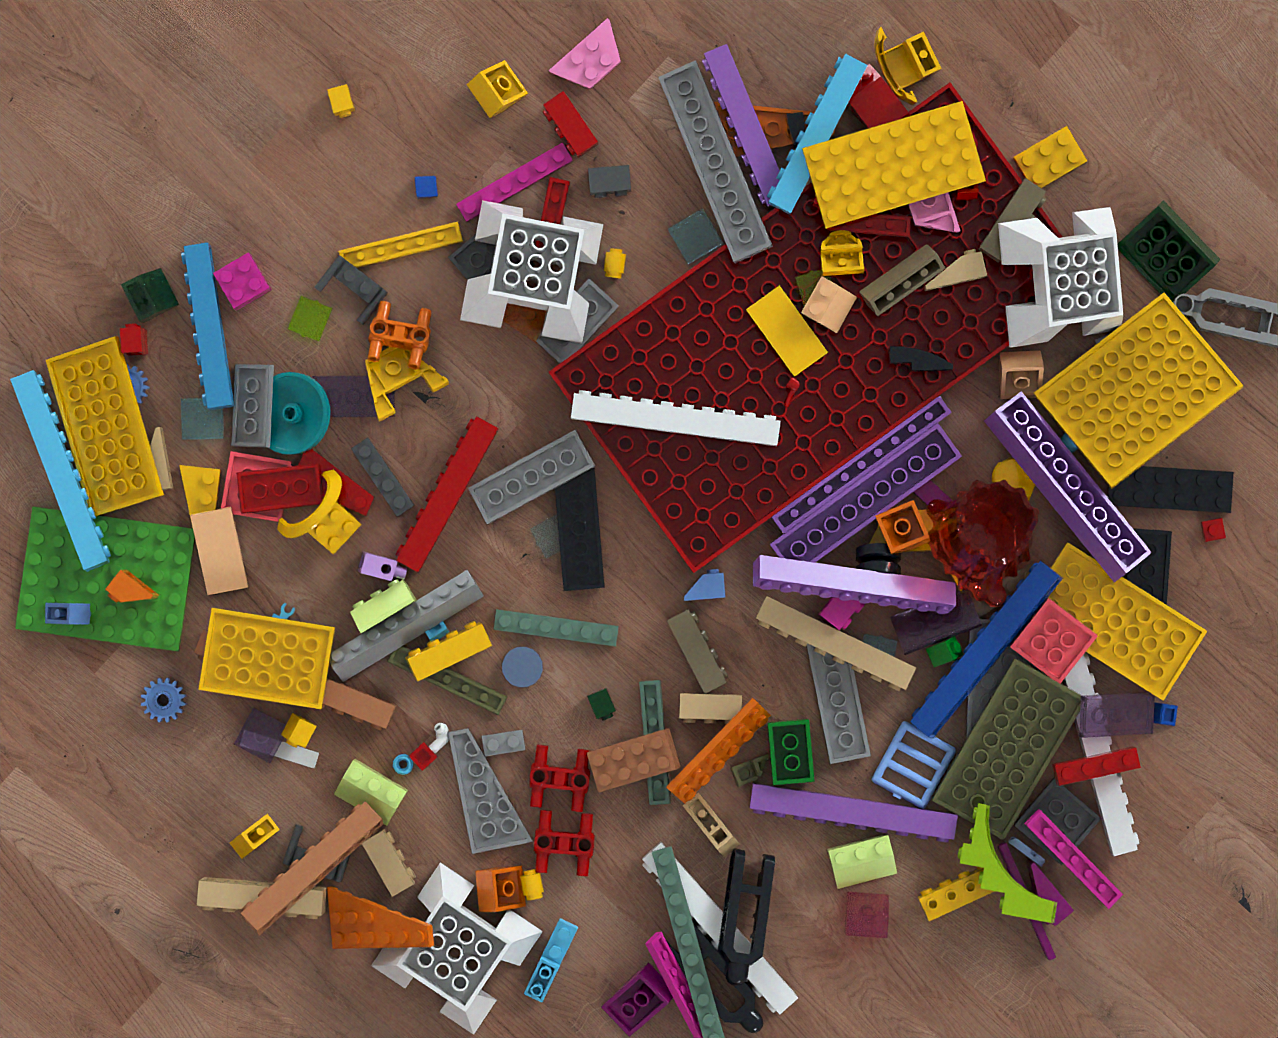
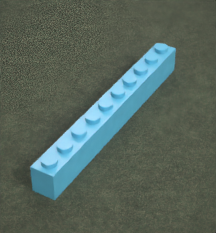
M32 370L11 378V383L83 570L88 572L110 563L108 557H111L107 545L103 546L101 540L104 537L100 526L96 527L93 520L96 518L95 512L92 507H88L86 502L89 499L85 488L81 489L79 483L82 480L78 469L74 470L71 463L74 461L73 455L70 450H66L64 445L67 440L64 432H59L57 424L60 422L56 412L52 413L49 406L52 404L49 394L44 393L42 386L45 383L41 374L37 375Z

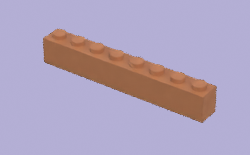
M366 801L362 805H356L352 809L350 816L339 820L336 828L331 833L329 831L320 838L321 842L316 846L312 845L309 847L302 859L295 860L285 874L281 873L274 879L273 885L262 889L254 902L250 901L242 908L241 916L243 920L259 936L383 825L382 818Z

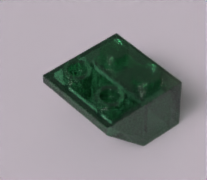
M161 268L138 275L121 284L141 323H145L179 305Z

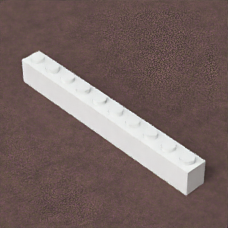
M579 390V394L574 393L571 419L777 446L780 421L776 420V416L764 415V418H756L755 413L744 412L743 416L735 415L733 410L723 409V413L714 412L715 408L702 407V410H696L694 405L682 404V407H674V403L661 401V405L653 404L651 399L641 398L640 402L632 401V397L620 396V399H614L612 394L599 393V396H591L590 391Z
M1087 653L1083 654L1063 680L1066 687L1087 698L1074 720L1084 757L1111 751L1109 745L1112 744L1109 732L1106 733L1104 725L1107 724L1105 715L1100 713L1098 705H1101L1099 694L1094 692L1093 685H1096L1093 673H1089L1087 665H1090V660ZM1115 773L1090 779L1111 855L1117 856L1138 850V835L1136 832L1133 833L1131 827L1134 824L1131 812H1127L1126 808L1128 798L1125 792L1122 793L1120 787L1123 784L1121 774Z
M659 842L642 858L644 861L643 867L649 873L654 872L657 877L658 873L652 851L665 848L662 842ZM675 858L691 918H695L699 923L697 928L704 935L707 933L713 939L711 941L712 945L718 950L723 911ZM658 877V878L656 879V881H657L658 884L661 886L660 881H659V877ZM736 927L733 948L736 952L750 954L751 943ZM764 957L749 966L748 978L745 982L749 980L754 985L752 990L759 998L762 995L768 1001L765 1003L766 1006L773 1013L777 1011L780 1015L798 999L795 992Z

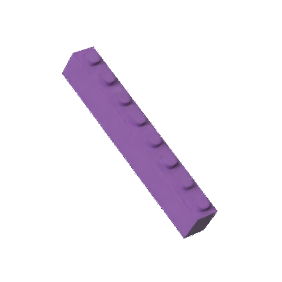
M725 44L704 53L705 59L702 60L706 72L709 70L713 78L710 79L714 91L718 89L721 96L717 99L721 109H726L728 116L725 118L729 128H734L736 135L733 136L738 148L742 147L744 154L741 157L745 166H750L752 171L749 174L753 185H757L760 190L757 193L761 205L765 204L768 208L772 205L768 204L770 198L767 195L772 186H777L779 180L776 177L780 170L728 45Z

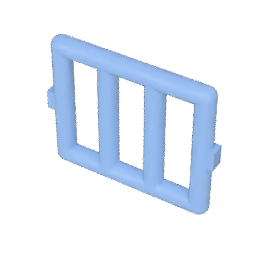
M903 721L871 780L878 786L893 793L894 797L902 798L921 809H925L954 757L956 748L937 737L929 738L915 725ZM906 731L945 751L946 754L941 763L901 742ZM896 749L935 769L936 772L932 780L930 781L891 760ZM888 767L927 788L922 798L920 799L881 778L886 768Z

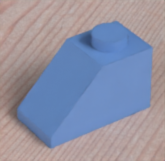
M719 569L706 570L707 574H702L686 593L684 601L725 598L724 573H719Z
M45 603V623L90 624V604Z

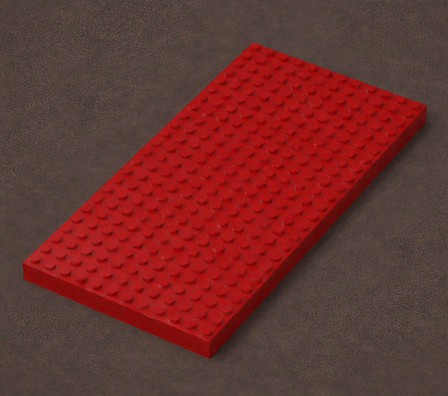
M950 82L910 110L909 116L963 101L971 132H974L975 145L986 181L978 184L977 199L956 200V190L949 192L960 232L955 233L914 226L908 205L877 213L911 216L910 237L851 233L857 239L859 238L862 243L864 273L822 276L821 245L829 237V234L834 231H827L825 229L819 207L812 206L816 195L811 182L804 187L790 215L775 208L761 218L773 247L734 263L727 245H723L548 372L571 405H573L574 393L579 394V390L590 391L591 396H599V393L612 394L614 399H620V396L632 397V401L640 402L641 398L651 399L653 404L661 405V401L674 403V407H682V404L694 405L696 410H702V407L715 408L714 412L723 413V409L733 410L735 415L743 416L744 412L755 413L756 418H764V415L776 416V420L780 421L777 446L584 421L693 573L1009 345L1006 306L1035 302L1032 264L1002 265V261L998 263L984 253L982 255L987 273L985 278L924 291V286L936 277L934 276L879 316L867 306L859 292L926 244L938 254L945 268L963 256L965 251L976 249V253L981 252L978 248L1022 183L1020 177ZM1036 207L1032 213L1035 216L1034 218H1038L1055 236L1062 238V235L1044 210ZM821 276L857 297L837 333L801 314ZM779 285L828 352L795 377L746 311L747 308ZM890 346H899L930 352L953 364V369L910 372V363L889 364L888 348ZM794 377L800 382V386L793 395L789 407H786L784 403L791 391L786 385Z

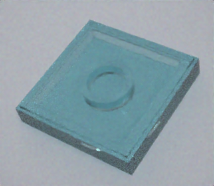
M703 208L667 229L688 265L724 244Z
M202 398L181 399L182 440L224 439L223 409L209 410L207 406H204Z

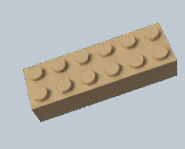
M204 877L198 883L197 906H202V910L212 911L218 907L223 908L224 912H235V910L242 909L248 902H254L262 889L265 887L269 888L274 883ZM314 886L285 912V916L297 917L299 914H304L305 918L318 919L326 909L327 887Z

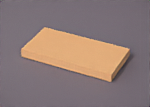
M232 507L191 514L190 517L207 595L248 588Z

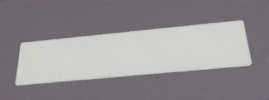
M248 730L244 731L240 743L241 746L311 768H315L319 756L318 752L299 746L295 748L286 742Z

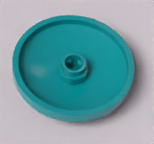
M296 372L280 373L273 376L270 449L288 455L305 453L322 440L330 422L329 400L322 386L312 377Z

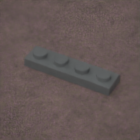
M368 437L351 448L397 517L414 506Z

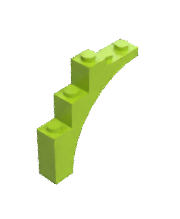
M978 803V807H975L973 811L975 825L974 828H971L969 835L972 843H963V847H960L958 851L960 864L984 868V871L980 872L979 875L980 889L1005 893L1004 897L1000 899L999 908L1002 909L1001 914L1054 923L1057 902L1041 898L1026 890L1005 870L991 840L989 826L990 805Z

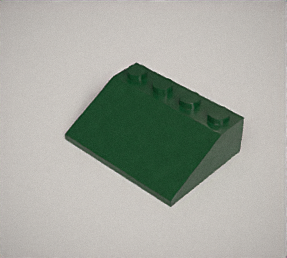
M1164 200L1117 244L1118 250L1160 294L1165 293L1172 302L1178 295L1185 294L1220 261V258Z

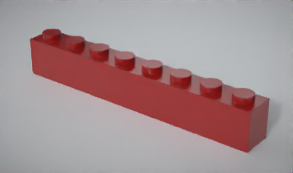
M477 416L475 420L471 418L467 424L466 430L468 432L465 438L460 437L455 446L458 448L455 456L451 454L445 464L448 466L445 474L441 472L435 482L438 484L436 490H431L425 500L428 502L426 508L420 509L415 518L418 520L416 526L410 527L405 536L408 538L405 545L401 544L395 554L398 556L396 561L416 572H420L499 428Z

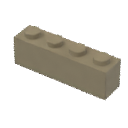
M1025 178L978 250L999 263L1001 261L998 223L1034 218L1035 216L1032 213L1036 207L1040 209L1046 198L1043 196L1046 191Z
M926 244L859 292L867 306L879 316L946 268L938 254Z
M688 609L668 619L667 622L704 694L727 683L725 678L728 675L724 667H718L715 660L719 658L714 648L709 649L706 643L709 639L704 629L700 631L697 623L700 621L694 611L690 613Z

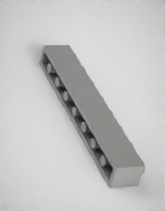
M466 570L331 652L330 664L344 682L425 633V631L430 630L440 622L484 597L470 572Z

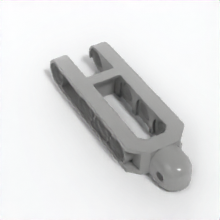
M1211 288L1197 296L1190 294L1178 295L1173 301L1181 313L1190 318L1197 330L1278 348V335L1269 333L1273 316L1278 317V303ZM1211 301L1262 313L1258 332L1245 330L1244 327L1226 326L1222 322L1212 323L1204 321L1205 319L1201 316L1203 303Z

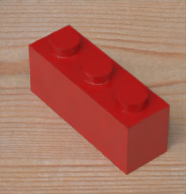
M564 91L543 104L545 110L542 112L549 122L551 120L556 125L554 128L560 139L565 138L568 143L565 146L572 156L576 154L579 158L598 145L597 139Z

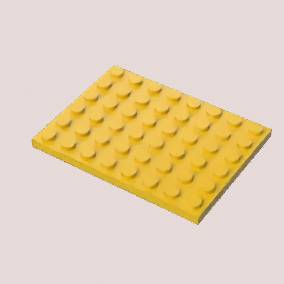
M1162 293L1036 390L1034 396L1112 489L1241 390L1243 384L1165 293Z

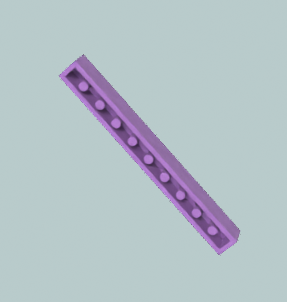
M938 396L771 518L783 534L952 412L942 398Z
M759 555L753 562V586L760 587L763 590L778 589L784 593L792 591L799 592L801 595H819L822 598L835 597L842 601L857 600L864 604L871 602L878 603L880 606H898L900 609L914 608L921 612L928 610L936 611L938 614H947L956 606V583L764 555Z
M752 783L749 808L753 809V813L765 814V811L774 812L773 816L784 818L786 814L794 815L793 819L806 821V817L814 818L816 823L826 824L827 820L835 821L834 825L847 827L848 823L854 824L856 829L867 830V827H874L876 832L881 833L894 830L896 835L908 836V833L916 834V838L928 839L929 836L937 837L936 841L949 842V839L954 840L958 815L955 813Z

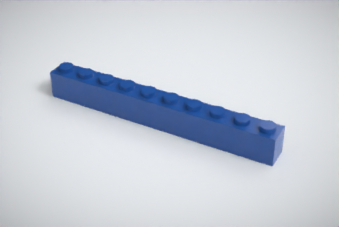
M1036 562L1029 569L1030 574L1027 578L1021 579L1015 587L1017 590L1014 594L1006 597L1002 603L1004 606L1001 610L994 612L989 619L991 622L986 628L983 627L976 636L978 638L973 644L970 643L963 652L965 654L960 660L957 659L950 668L952 670L947 676L944 675L939 680L937 689L934 692L931 691L926 696L925 704L913 712V718L910 722L929 738H934L1063 579L1044 562Z

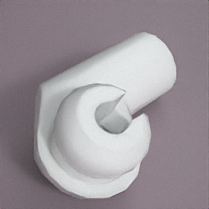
M443 723L435 725L436 740L428 746L435 754L449 741V729Z

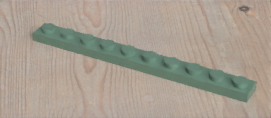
M672 846L652 851L654 863L703 1038H725Z

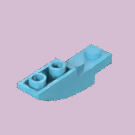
M559 918L525 989V995L543 1002L578 926Z

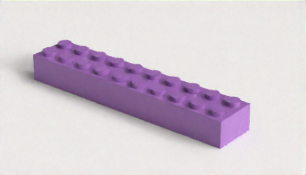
M1022 391L984 420L1113 582H1116L1152 553Z
M936 423L793 528L770 543V546L779 558L815 563L875 520L876 515L889 510L961 458L962 455L941 426Z

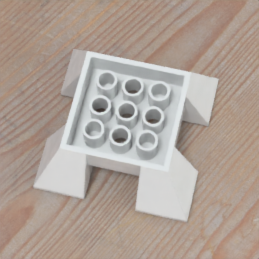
M482 200L475 241L494 244L496 247L491 274L467 280L460 320L501 328L507 303L546 311L541 336L582 344L589 303L574 290L579 261L596 265L603 224L563 216L562 224L559 225L524 218L523 208ZM541 241L544 247L537 248L533 242ZM515 256L520 260V263L513 264L509 258ZM533 260L538 261L540 267L534 268L530 265V262ZM558 265L561 271L554 272L550 266ZM532 280L536 283L537 287L530 288L526 282Z
M1111 207L1072 212L1074 236L1062 238L1055 236L1038 218L998 223L1002 265L1032 264L1035 302L1006 306L1009 347L1048 342L1067 324L1082 322L1083 336L1111 332L1122 325L1123 305L1117 234Z
M440 862L417 897L431 912L425 922L432 925L433 937L440 936L443 939V944L432 947L382 948L371 966L403 988H406L414 977L447 999L440 1012L474 1035L497 1001L481 988L500 960L520 966L543 931L511 909L506 911L496 928L471 912L462 904L474 885ZM469 930L472 933V938L464 940L461 937V932ZM456 947L460 950L461 955L459 957H452L449 950ZM469 959L476 960L478 967L470 969L467 966V961ZM446 965L449 973L446 975L440 974L438 966Z

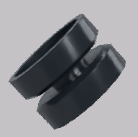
M886 543L865 544L856 548V561L859 563L856 569L901 575V566L897 564L901 560V552L891 554Z

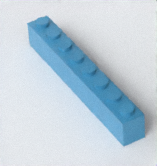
M207 242L184 246V252H181L183 265L186 264L187 272L184 273L186 285L189 284L190 287L187 298L189 305L193 307V313H190L191 323L196 327L193 339L195 345H198L199 353H196L198 366L201 365L202 368L199 379L201 386L204 385L205 393L202 394L203 404L209 410L235 407L217 283L213 274L215 270L211 245Z

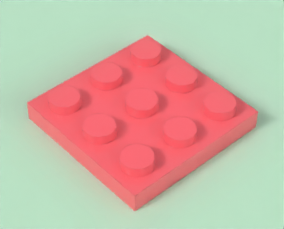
M231 451L221 509L232 507L234 515L278 522L281 517L283 518L284 509L241 514L236 473L292 466V462Z
M1047 598L1012 642L1010 648L1047 676L1061 684L1098 635L1050 598Z

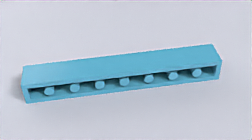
M847 54L843 58H838L833 67L837 69L834 76L829 75L824 85L827 88L825 94H819L814 104L818 106L815 113L810 112L805 121V124L808 125L805 132L800 131L795 141L799 143L796 150H790L786 158L789 161L786 169L781 168L776 177L779 180L777 186H772L767 195L770 198L768 204L789 215L791 214L810 177L802 148L830 139L867 64Z

